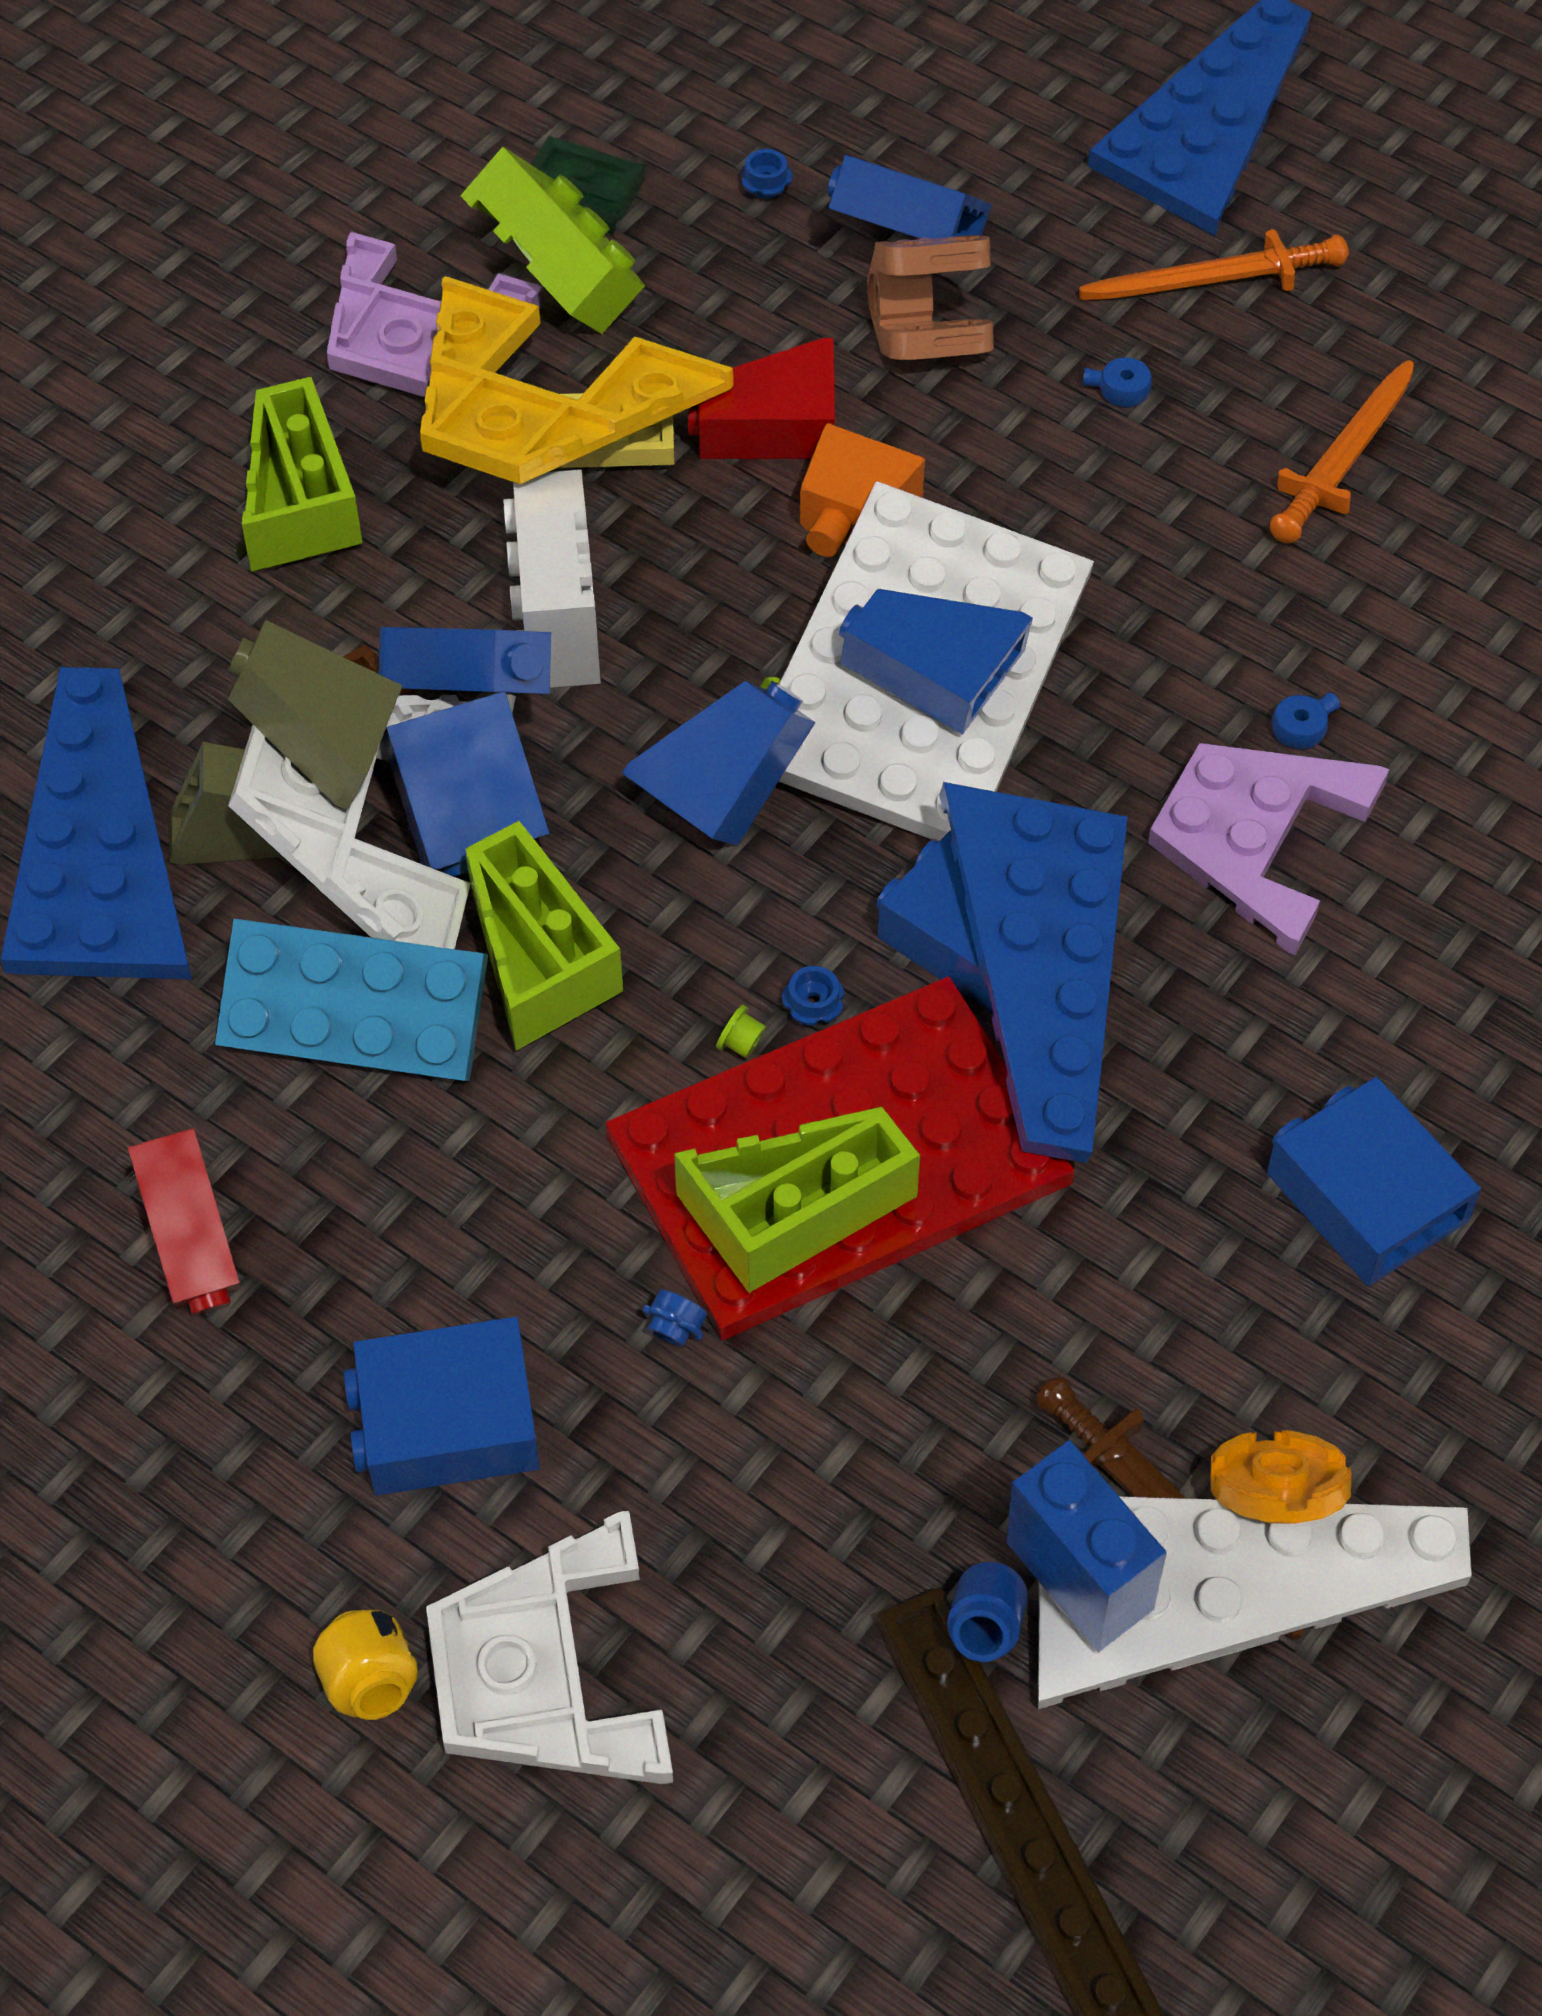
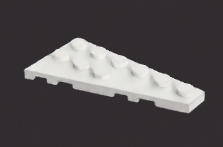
M1120 1497L1167 1551L1155 1608L1098 1653L1039 1582L1038 1709L1062 1703L1063 1698L1099 1688L1100 1691L1118 1687L1126 1684L1128 1679L1169 1668L1173 1671L1278 1640L1280 1635L1311 1626L1318 1629L1341 1622L1342 1617L1380 1606L1387 1609L1466 1586L1471 1578L1467 1508L1345 1504L1341 1510L1323 1519L1293 1524L1268 1523L1244 1517L1222 1506L1218 1500Z

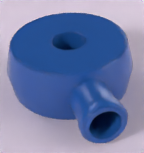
M1118 358L1109 362L1103 371L1085 368L1082 385L1101 387L1103 397L1115 406L1134 407L1147 399L1152 388V377L1149 368L1143 362L1134 358Z
M1328 692L1319 700L1305 695H1294L1283 699L1272 715L1274 736L1281 744L1291 749L1305 750L1318 745L1328 730V714L1338 710L1340 707L1338 697L1334 693Z

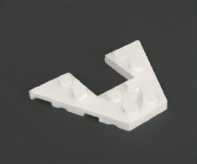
M506 694L512 712L516 696ZM399 695L387 726L470 701H458L457 695H442L436 700H426L418 695ZM253 725L228 806L371 938L455 949L471 883L354 838L375 760L378 758L389 763L382 739L365 780L346 810L335 805Z

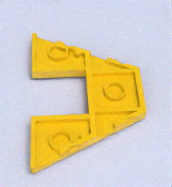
M445 276L442 279L443 294L440 312H437L436 318L437 335L433 339L430 360V384L426 387L425 394L426 412L422 416L420 429L422 451L522 484L730 390L734 386L733 368L634 337L584 394L576 400L495 373L541 324L538 305Z

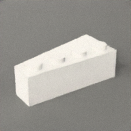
M582 470L547 472L522 484L513 482L514 498L503 499L506 534L517 533V541L506 542L509 577L520 576V585L510 586L513 621L523 620L524 630L517 631L551 632L550 688L601 684Z

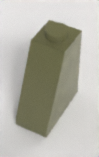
M265 620L255 641L252 642L243 637L227 671L238 676L228 700L335 805L347 810L368 774L403 685Z
M202 742L169 813V863L185 865L283 857L228 806L245 749Z

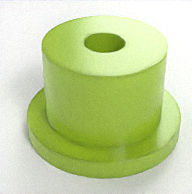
M742 1004L725 1026L717 1041L716 1048L723 1051L728 1047L747 1059L757 1047L767 1026L747 1014L749 1008Z

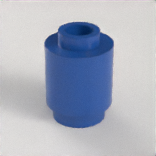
M982 1562L968 1568L960 1577L948 1616L947 1626L949 1635L956 1648L967 1658L978 1662L993 1661L1007 1654L1016 1645L1028 1600L1026 1585L1017 1572L1001 1563Z

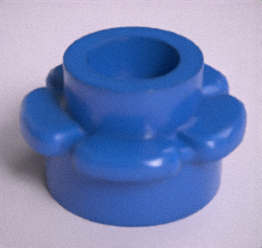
M761 149L752 152L746 158L745 165L741 170L743 177L741 183L745 190L764 199L773 198L784 191V186H789L793 178L791 169L787 167L785 156L772 149Z
M807 966L793 974L789 984L784 988L782 1001L784 1007L791 1010V1016L795 1021L803 1025L813 1026L821 1022L829 1023L840 1015L843 1010L841 999L844 998L845 993L843 986L833 972L821 966ZM816 997L820 1000L818 1002L813 1003L810 1002L808 998Z
M660 1289L652 1305H644L642 1308L644 1315L652 1319L647 1330L652 1335L671 1345L683 1348L688 1338L698 1341L704 1336L700 1328L707 1316V1312L685 1297Z

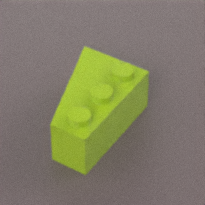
M502 147L460 195L471 208L479 209L500 223L493 232L505 244H509L511 240L515 242L530 262L526 268L572 317L601 334L605 332L645 287L631 269L636 263L632 255L616 241H609L605 234L610 230L608 225L588 207L583 209L579 204L583 194L572 182L560 174L554 180L505 147Z
M312 377L256 390L250 442L252 449L250 470H247L246 479L248 493L246 511H243L242 530L251 572L362 544L355 494Z
M519 820L465 848L471 893L515 1051L623 992L619 946Z
M883 1107L799 1125L798 1133L763 1141L759 1140L758 1135L737 1139L736 1147L697 1155L695 1149L674 1153L676 1195L748 1293L917 1197L920 1154Z

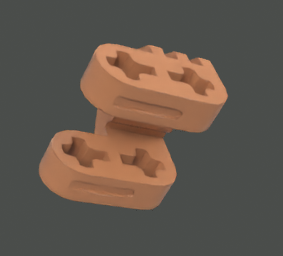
M989 236L918 238V240L904 239L897 240V242H875L868 275L867 293L870 313L881 354L896 360H917L979 354L994 350L992 320L932 321L933 292L931 274L990 267Z

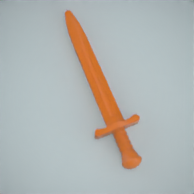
M1270 229L1265 233V251L1133 273L1092 282L1079 287V299L1120 298L1267 274H1277L1282 280V289L1292 291L1295 282L1294 269L1312 266L1313 264L1320 265V263L1340 267L1348 258V245L1342 236L1334 234L1319 244L1313 243L1312 245H1304V247L1301 245L1296 248L1290 247L1287 249L1281 242L1277 231Z
M1407 360L1403 362L1380 383L1307 476L1298 475L1288 468L1278 472L1277 489L1293 495L1295 498L1285 511L1273 516L1270 521V531L1276 540L1285 544L1298 541L1302 535L1303 524L1317 506L1342 514L1349 513L1350 491L1336 487L1402 398L1412 379L1414 369L1412 361Z

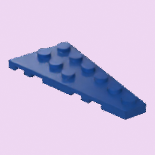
M1289 0L1258 1L1089 150L1088 167L1209 234L1216 236L1224 210L1227 205H1230L1235 194L1238 179L1249 163L1269 118L1274 100L1277 101L1289 67H1292L1309 30L1312 12Z
M60 667L0 959L5 974L192 979L120 670L117 668Z
M943 782L939 797L943 813L947 814L952 832L950 844L955 864H959L966 892L964 904L984 988H988L994 1012L992 1024L996 1041L1001 1042L1008 1072L1006 1084L1022 1152L1087 1163L1093 1151L1128 817Z

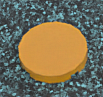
M1282 1430V1432L1274 1431V1440L1256 1442L1257 1433H1244L1221 1444L1211 1456V1493L1222 1506L1244 1517L1268 1523L1293 1524L1320 1520L1341 1510L1351 1497L1352 1472L1351 1466L1349 1469L1348 1466L1346 1467V1456L1335 1445L1317 1436Z

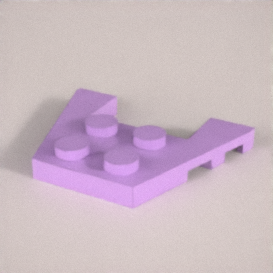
M351 232L346 244V264L342 266L340 277L341 292L339 303L335 304L327 348L329 369L425 397L426 387L430 384V360L433 339L437 335L436 318L437 312H440L441 301L381 285L397 261L395 244ZM499 273L488 289L538 305L539 309L544 303L543 286Z
M1199 743L1150 829L1148 844L1207 889L1211 885L1236 904V913L1250 924H1254L1256 921L1260 922L1277 936L1276 944L1286 952L1296 955L1317 915L1320 900L1266 879L1264 876L1306 800L1366 822L1386 784L1389 769L1377 765Z

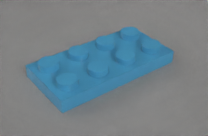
M234 918L215 1045L470 1081L488 955L478 952Z

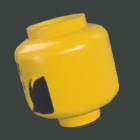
M352 1610L339 1615L321 1632L313 1648L314 1667L328 1700L337 1712L349 1717L362 1718L364 1720H376L387 1717L404 1704L417 1680V1661L401 1626L392 1615L381 1610Z

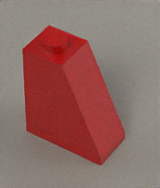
M821 338L733 367L734 386L730 390L688 408V436H699L700 459H812L826 424L829 423L835 426L834 338Z
M194 1128L128 1147L175 1308L178 1309L189 1305L191 1315H198L231 1304L228 1293L241 1290V1286Z

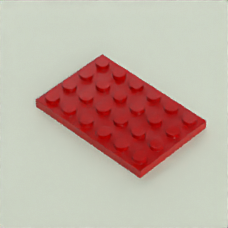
M949 976L605 1122L606 1136L701 1307L707 1312V1318L720 1341L1072 1185L1075 1172L1066 1159L1022 1152L1006 1084L1008 1076L1006 1064ZM883 1107L920 1154L917 1197L748 1293L676 1195L674 1153L695 1149L697 1155L736 1147L737 1139L758 1135L759 1140L763 1141L798 1133L799 1125Z

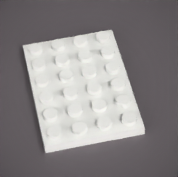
M876 481L779 684L803 700L798 710L816 722L779 782L931 840L937 839L940 841L951 830L948 815L943 813L939 797L943 782L997 792L1091 575L1094 561ZM877 589H884L1020 611L1033 617L1024 653L962 735L840 663L844 638L839 636V630L846 615L853 606L858 604L864 607Z

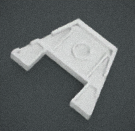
M629 1510L618 1512L605 1518L604 1526L577 1539H574L571 1535L549 1546V1553L521 1567L511 1570L508 1566L426 1606L442 1736L446 1753L657 1784L673 1783V1771L662 1710L590 1722L586 1721L567 1593L640 1580Z

